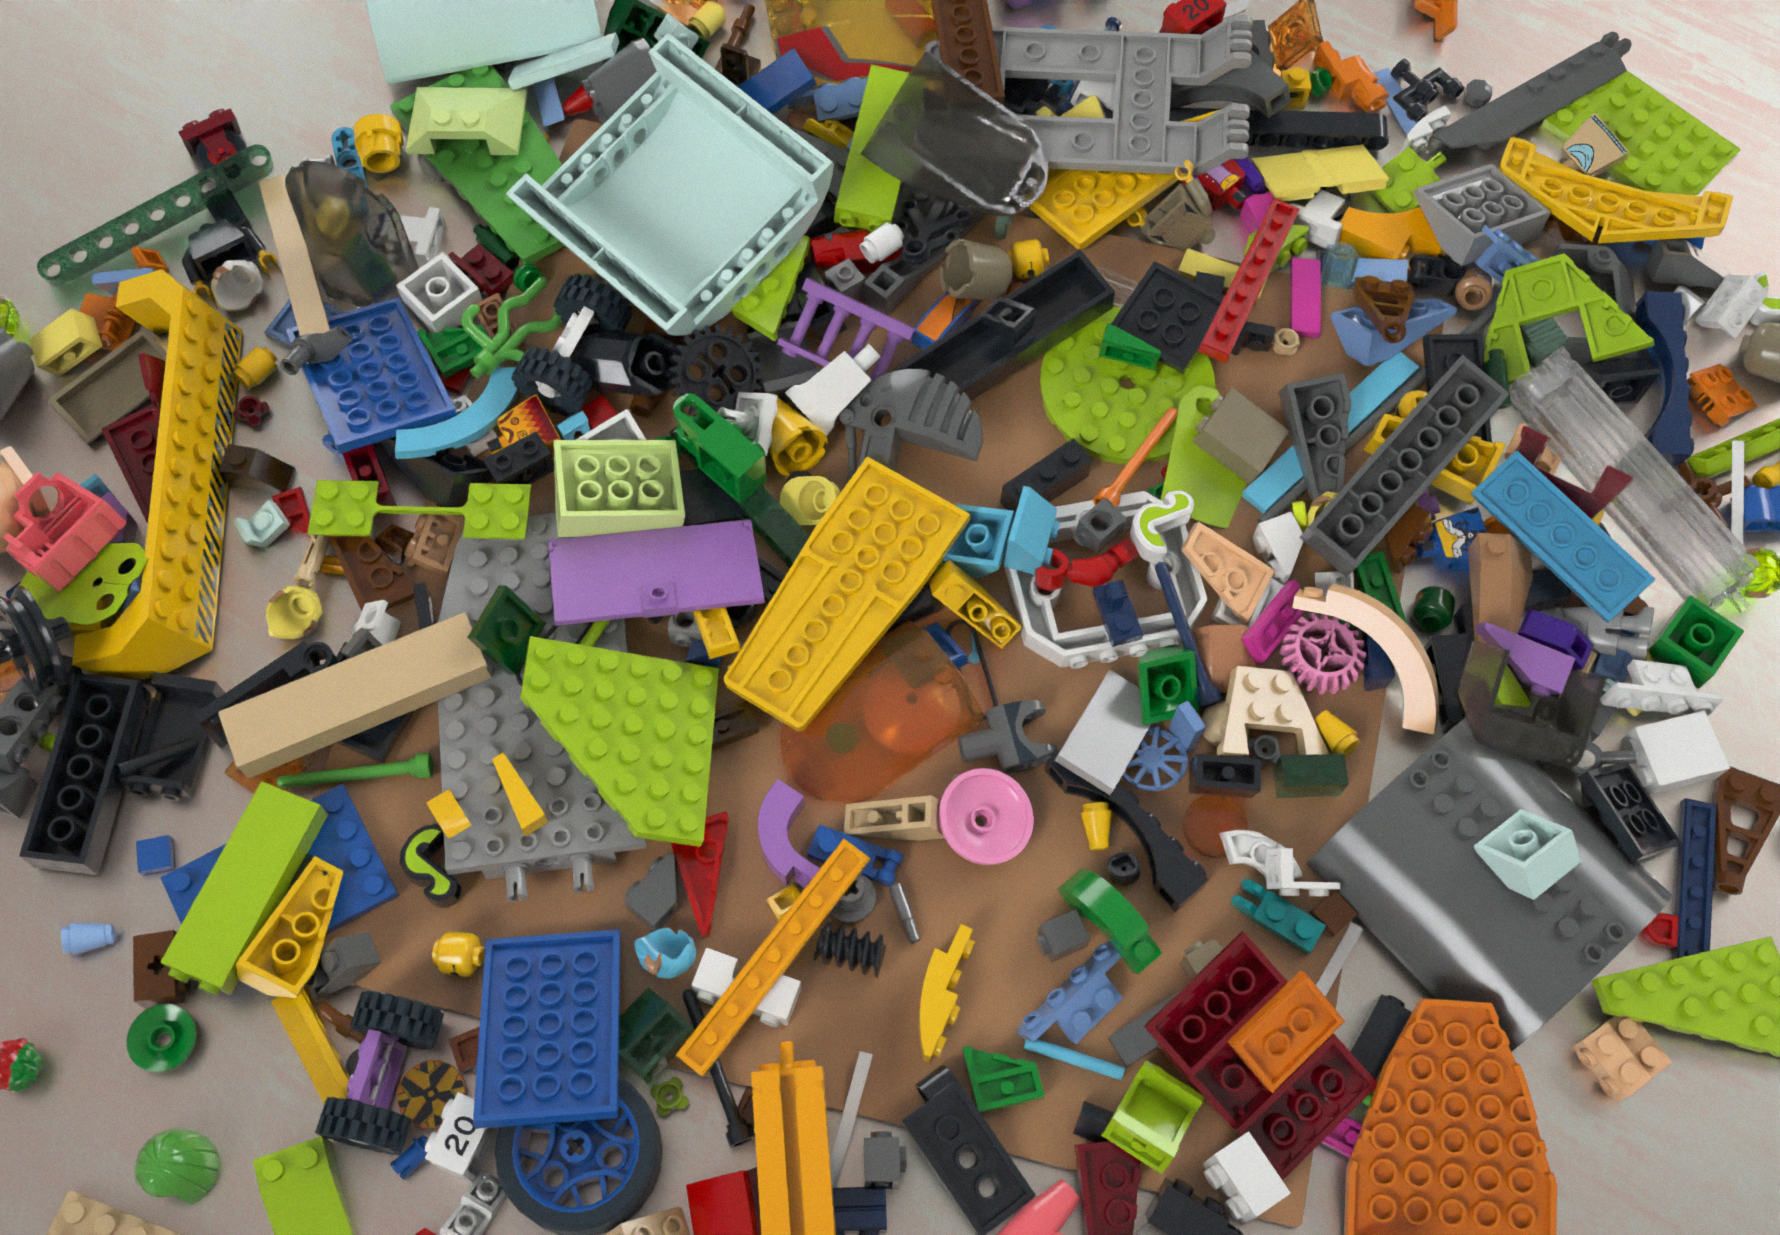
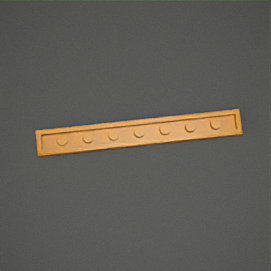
M846 839L840 842L678 1051L676 1056L704 1078L871 860L870 857Z

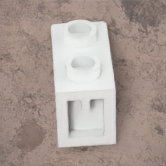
M1293 848L1266 850L1267 889H1279V896H1299V890H1309V896H1329V890L1340 889V883L1294 882L1293 875L1296 871V861L1293 857Z

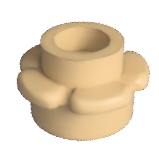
M1283 328L1274 334L1271 344L1274 345L1273 350L1277 354H1287L1290 356L1297 352L1300 341L1298 334L1294 330Z

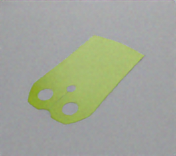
M1197 385L1189 390L1179 402L1170 458L1160 500L1164 501L1166 494L1172 491L1186 492L1194 500V508L1190 518L1227 529L1247 482L1192 442L1198 433L1194 428L1204 416L1196 408L1197 399L1205 397L1213 403L1219 395L1218 390Z
M107 543L98 552L96 558L89 562L75 576L74 580L60 592L28 571L19 586H23L29 591L45 618L55 619L61 616L70 623L90 625L104 620L117 612L128 596L127 589L135 578L140 576L148 558H144L145 550L137 543ZM129 558L136 560L134 568L129 573L119 574L118 569L122 562ZM96 579H103L98 587H93V582ZM106 594H113L114 601L107 609L98 610L96 608L100 598Z

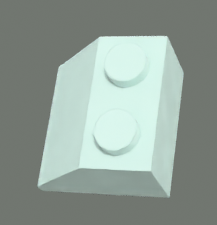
M1522 809L1474 845L1475 851L1509 889L1533 900L1581 863L1571 829Z

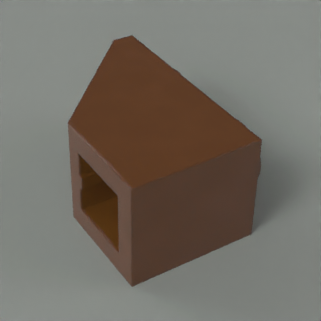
M1413 504L1384 536L1394 572L1398 574L1402 572L1406 565L1410 566L1417 555V548L1421 542L1425 543L1428 541L1433 531L1431 513Z

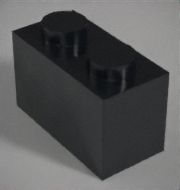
M1196 754L1190 761L1189 793L1253 798L1261 791V759Z

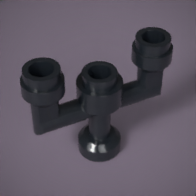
M1406 58L1399 61L1390 74L1395 80L1404 79L1410 85L1396 94L1393 100L1406 111V116L1416 124L1428 114V110L1422 103L1425 102L1427 105L1432 103L1439 94V91L1436 90L1435 82L1443 88V93L1453 100L1460 96L1465 89L1458 78H1451L1440 67L1424 76L1423 79H1420L1411 71V62Z

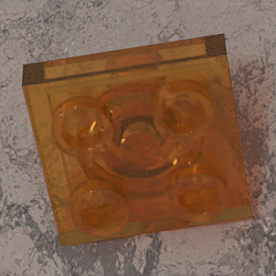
M1299 0L1268 25V30L1271 33V45L1276 69L1280 71H1286L1310 51L1316 52L1318 45L1324 42L1315 0Z

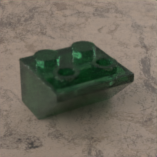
M647 988L620 1015L619 1057L648 1085L676 1056L694 1032V1028L667 1001L650 988Z

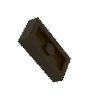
M748 701L715 713L712 750L759 733Z

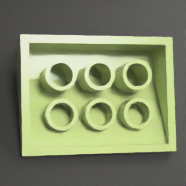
M554 440L555 506L558 537H583L683 526L685 509L676 440Z

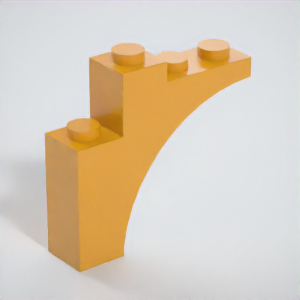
M1349 206L1340 221L1343 225L1337 246L1364 258L1405 260L1408 252L1413 255L1424 254L1438 258L1439 254L1446 255V252L1442 250L1421 207L1398 213H1373Z

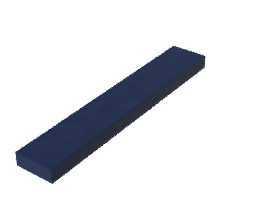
M1684 798L1680 803L1679 840L1682 844L1678 845L1675 915L1679 916L1677 948L1673 950L1672 960L1710 951L1717 805Z

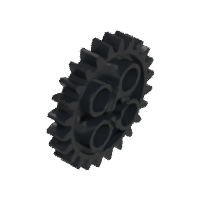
M707 325L703 327L702 335L695 329L691 334L692 339L686 335L681 339L684 346L677 344L674 347L679 356L672 355L669 358V361L676 366L670 367L667 370V373L675 375V378L670 380L668 385H677L678 388L672 396L694 394L715 412H718L721 407L735 410L738 392L752 393L762 390V387L756 381L762 380L764 375L756 373V370L762 367L763 363L754 362V358L759 352L750 353L748 349L751 347L752 342L741 343L742 333L735 338L732 337V328L727 329L723 334L721 326L717 325L713 333H711ZM711 347H718L722 351V360L712 357ZM698 353L702 354L704 361L698 358ZM694 365L700 369V379H695L690 375L689 366ZM718 369L720 374L714 379L711 374L714 370ZM731 369L740 371L742 382H735L731 378ZM710 388L719 390L721 393L720 402L713 401L710 398ZM728 388H731L734 394H730ZM690 406L688 414H693L697 409Z

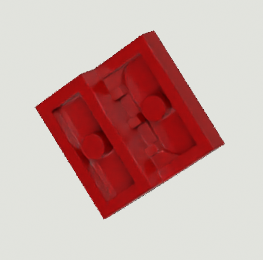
M748 1170L729 1173L686 1185L693 1235H758Z

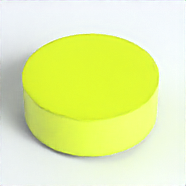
M1292 502L1293 516L1303 532L1308 527L1305 502Z

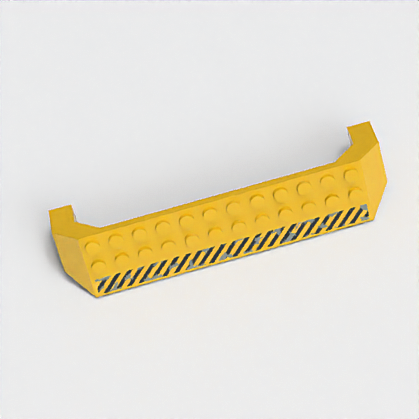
M162 269L119 282L116 308L154 334L160 335L169 332L144 556L148 560L143 568L141 591L111 627L75 636L72 665L95 675L134 680L151 678L154 672L166 674L213 650L228 484L221 475L219 468L227 445L232 444L233 413L235 411L238 382L232 372L236 369L235 365L240 360L242 329Z

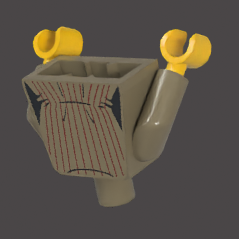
M1189 160L1184 161L1188 173H1182L1178 166L1175 168L1174 173L1177 179L1185 180L1186 185L1180 183L1148 215L1146 209L1142 206L1134 212L1139 218L1134 214L1127 217L1129 225L1134 227L1140 226V231L1153 244L1185 251L1197 241L1209 245L1215 238V230L1211 228L1213 225L1211 219L1212 206L1208 194L1198 178H1193L1194 165Z

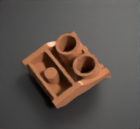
M1208 625L1193 629L1192 635L1210 683L1214 682L1215 688L1219 687L1221 694H1227L1230 673L1236 666L1256 668L1253 657L1241 640L1249 630L1247 626Z

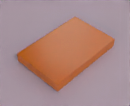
M1300 970L1227 1042L1264 1087L1273 1093L1345 1021L1310 977Z

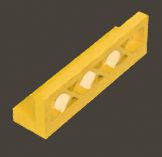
M305 986L297 998L279 996L273 999L271 1003L322 1102L325 1104L327 1097L347 1099V1085L350 1075L346 1070V1064L323 1020L316 1013L317 1009Z

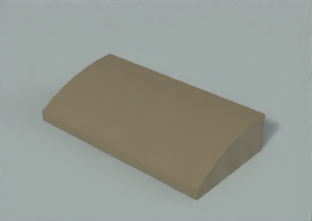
M145 328L141 329L47 399L51 407L87 444H90L103 434L101 428L124 418L150 398L149 391L144 385L138 354L146 353L166 361L167 352Z

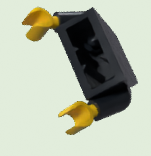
M226 219L219 220L213 224H203L199 231L190 234L188 237L190 246L186 249L182 258V264L191 285H195L193 292L199 297L208 294L213 302L215 298L212 291L203 282L211 281L216 268L221 267L224 262L228 260L252 261L258 255L261 269L265 274H270L266 266L267 263H274L276 268L279 269L276 256L265 251V245L253 229L247 226L232 225Z

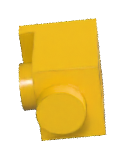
M1293 67L1289 71H1282L1280 77L1288 84L1289 92H1297V98H1290L1291 103L1283 109H1304L1311 90L1309 70Z

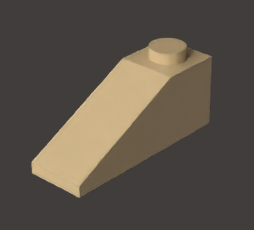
M929 795L846 804L844 834L859 838L914 841L943 839L944 836L938 817L940 800Z

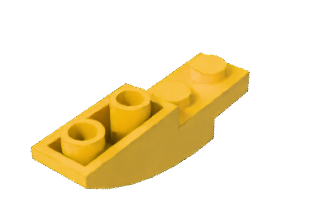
M960 924L948 953L936 948L934 949L924 979L919 1009V1037L923 1061L930 1063L933 1055L940 1056L947 1041V1038L942 1036L947 1024L954 1025L961 1007L956 1005L958 995L948 991V988L953 990L956 988L962 971L957 969L962 958L968 960L975 945V941L971 940L973 929L963 924Z

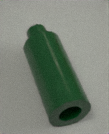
M477 224L473 228V233L477 235L476 242L478 244L480 243L508 269L513 270L518 266L520 257L514 251L511 252L506 247L505 241L498 234L495 235L490 227H483L481 224Z
M1500 349L1488 351L1489 360L1484 362L1485 373L1510 393L1507 361L1501 358ZM1510 395L1497 409H1505L1511 406Z

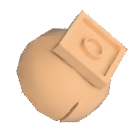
M11 446L0 450L3 462L0 463V555L6 552L5 549L9 545L3 536L8 533L16 538L25 529L13 518L14 514L19 510L18 500L13 495L33 476ZM38 488L31 495L28 505L30 513L33 516L40 517L49 514L50 510L40 488Z

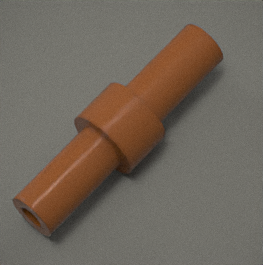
M325 1001L319 1005L316 1013L336 1026L335 1031L345 1038L350 1036L359 1044L366 1039L367 1034H361L350 1027L353 1018L351 1015H343Z

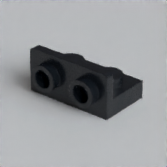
M537 432L527 435L484 459V463L493 476L495 484H532L554 472L552 455Z

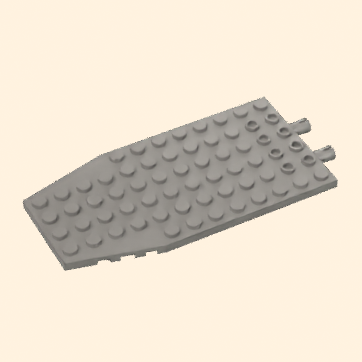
M556 513L528 516L525 540L464 539L462 531L455 547L438 622L465 612L473 629L498 585L508 586L546 622L538 637L542 638L555 623L549 548L547 546L548 540L574 538L558 537ZM625 618L611 620L593 647L628 653ZM590 622L559 625L547 639L575 644ZM482 651L491 679L438 700L442 793L450 789L462 811L472 824V826L450 839L444 833L446 872L448 875L482 870L486 880L506 877V900L510 902H517V895L520 896V901L528 899L526 874L560 869H573L574 892L584 893L583 880L586 891H593L595 884L593 882L592 865L617 862L616 852L647 848L646 839L637 838L632 834L622 816L617 811L614 812L598 793L599 789L588 776L585 777L569 758L570 754L559 741L556 742L541 725V719L531 707L527 708L521 701L522 686L518 683L516 675L507 674ZM525 664L523 665V667H522V669H521V673H520V676H521V678H522V681H523V674H524ZM501 753L505 754L548 820L547 824L526 837L492 761L494 757Z

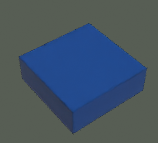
M170 835L136 841L138 873L146 875L175 869L173 838Z

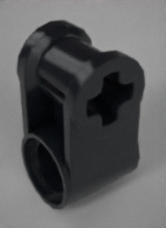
M1419 254L1411 257L1409 260L1411 275L1407 279V283L1412 285L1414 292L1452 296L1455 295V287L1464 277L1466 271L1464 265L1461 266L1452 259Z

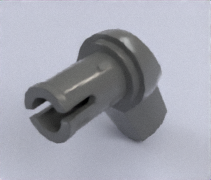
M340 325L325 333L303 334L293 340L291 343L292 350L282 359L280 366L287 374L296 375L306 362L321 363L333 360L352 341V338Z

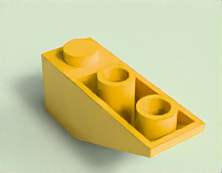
M948 559L928 581L932 595L999 648L1003 649L1022 628V625L985 589L951 560Z

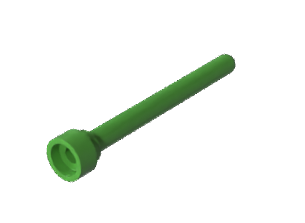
M430 752L416 753L415 757H410L409 761L282 775L277 778L276 783L280 788H290L411 774L412 777L417 776L418 779L432 778L434 775V763Z

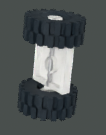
M580 274L570 275L554 301L553 307L556 308V314L562 316L561 320L567 323L553 350L550 352L548 348L543 347L540 349L538 346L528 348L511 377L512 381H515L513 383L514 386L520 388L519 392L522 395H527L530 398L537 394L544 409L546 407L555 414L558 411L563 416L567 414L572 416L578 413L593 387L592 380L588 379L589 375L587 372L581 371L582 367L571 363L569 358L581 336L585 337L586 335L603 330L623 332L633 315L632 306H628L630 302L626 298H622V294L619 291H614L612 289L613 286L609 283L607 285L601 283L602 280L599 278L591 279V276L584 274L583 277Z

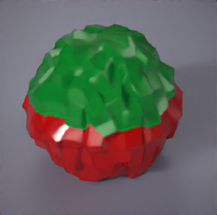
M19 1038L17 1040L7 1039L0 1042V1090H9L12 1093L23 1091L34 1084L37 1074L42 1070L44 1061L41 1059L40 1053L35 1049L34 1044L28 1042L26 1038Z

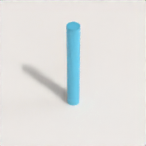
M1037 1039L1035 1042L1025 1041L1024 1049L1122 1080L1125 1067Z

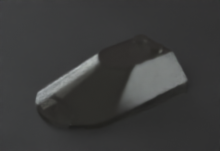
M301 161L299 166H292L285 178V187L312 264L326 295L333 301L351 303L357 308L400 297L396 285L417 271L419 267L401 217L394 205L385 195L378 194L377 196L365 187L367 181L343 168L320 161Z

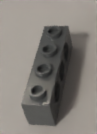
M62 654L67 671V684L59 686L48 682L43 694L36 696L20 678L0 704V770L14 774L18 767L27 761L32 748L38 740L46 735L55 717L64 711L75 674L82 673L81 668L72 665L73 657Z

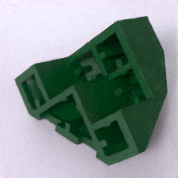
M615 0L609 12L604 36L616 32L619 39L616 54L628 44L640 38H644L652 49L659 42L654 37V34L668 12L649 0ZM680 21L686 28L699 36L691 51L702 59L710 41Z

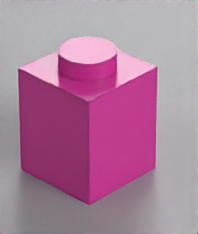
M1271 192L1261 195L1254 194L1245 199L1240 217L1249 234L1259 229L1274 198Z

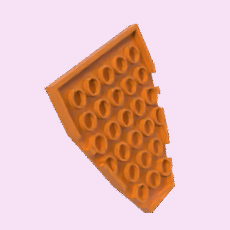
M1419 998L1382 1068L1346 1167L1344 1235H1556V1178L1549 1168L1545 1154L1547 1148L1545 1141L1541 1139L1535 1121L1538 1118L1525 1075L1520 1064L1516 1063L1509 1048V1039L1505 1031L1500 1028L1498 1023L1499 1017L1492 1003Z

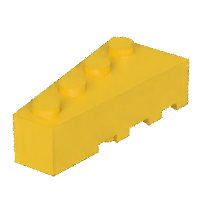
M1384 414L1375 425L1363 450L1373 455L1405 418ZM1472 436L1430 485L1471 505L1475 501L1471 496V492L1493 472L1506 444L1497 441L1491 443L1481 440V437Z

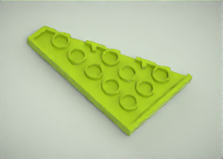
M1772 936L1614 973L1592 980L1603 1013L1618 1017L1626 1016L1633 1021L1641 1023L1646 1021L1662 1025L1665 1029L1689 1035L1697 1034L1704 1039L1712 1041L1716 1039L1735 1044L1736 1047L1759 1053L1768 1052L1780 1058V955Z

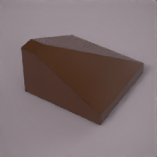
M391 524L375 538V543L395 563L401 565L406 557L404 555L410 539L413 538L414 533Z

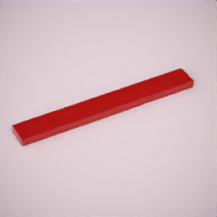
M1273 198L1198 352L1226 363L1297 217L1299 208Z

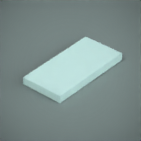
M615 32L517 65L508 79L511 90H517L612 58L618 48V36Z

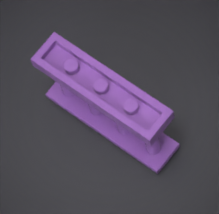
M806 278L802 290L808 292L806 295L808 301L790 340L782 337L779 338L777 344L783 346L782 352L798 359L800 354L823 366H827L832 362L827 357L845 317H849L850 313L861 317L860 323L862 325L849 351L852 359L865 347L873 329L876 330L877 326L888 330L887 336L889 337L881 352V357L878 359L870 376L873 381L885 374L899 342H903L904 338L910 340L916 328L811 278ZM825 300L835 305L833 308L835 313L817 353L800 345L818 305L822 304Z

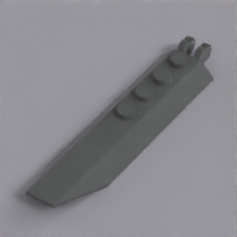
M1613 31L1607 33L1600 42L1588 46L1436 132L1432 137L1451 149L1504 142L1625 73L1627 69L1621 57L1630 51L1632 46L1631 40L1627 38L1619 40L1618 33Z

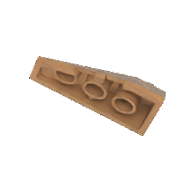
M1478 533L1468 548L1476 660L1497 656L1475 631L1477 624L1488 622L1517 634L1533 579L1531 552L1520 541L1510 534Z

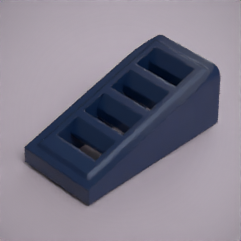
M1362 631V641H1364L1362 651L1366 652V658L1363 661L1365 691L1386 688L1395 677L1391 660L1382 647L1371 636Z

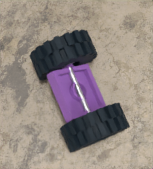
M362 991L350 1027L361 1034H367V1036L360 1044L356 1070L348 1081L347 1099L326 1098L315 1133L350 1146H357L380 1153L401 1155L412 1119L408 1116L400 1115L398 1112L389 1111V1105L407 1048L434 1049L444 1013H441L438 1009H433L434 1007L423 1005L421 1002L411 1001L405 997H396L392 994H382L375 991Z

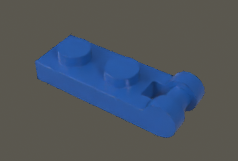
M819 824L807 853L808 858L825 863L840 842L846 839L871 859L860 874L865 875L873 882L888 887L893 886L896 879L894 872L896 867L901 865L904 858L902 853L893 849H885ZM876 859L884 862L882 870L873 868Z

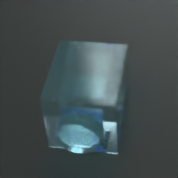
M1337 242L1336 245L1327 244L1321 265L1322 285L1350 290L1359 259L1352 245L1343 242Z

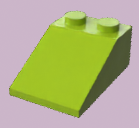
M319 1136L253 1160L260 1195L274 1235H355L332 1141Z

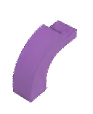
M777 779L765 796L759 812L758 833L761 851L769 869L782 883L787 885L795 875L796 882L803 888H806L820 868L799 855L788 840V833L792 823L805 807L804 796Z

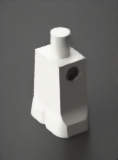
M870 344L863 348L853 359L844 351L810 380L801 385H794L785 393L808 419L827 436L835 427L839 414L872 381L865 371L881 356Z

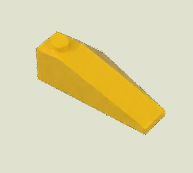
M316 856L313 857L237 961L238 980L266 995L297 998L316 971L342 881V870ZM326 871L328 874L324 876L322 872Z

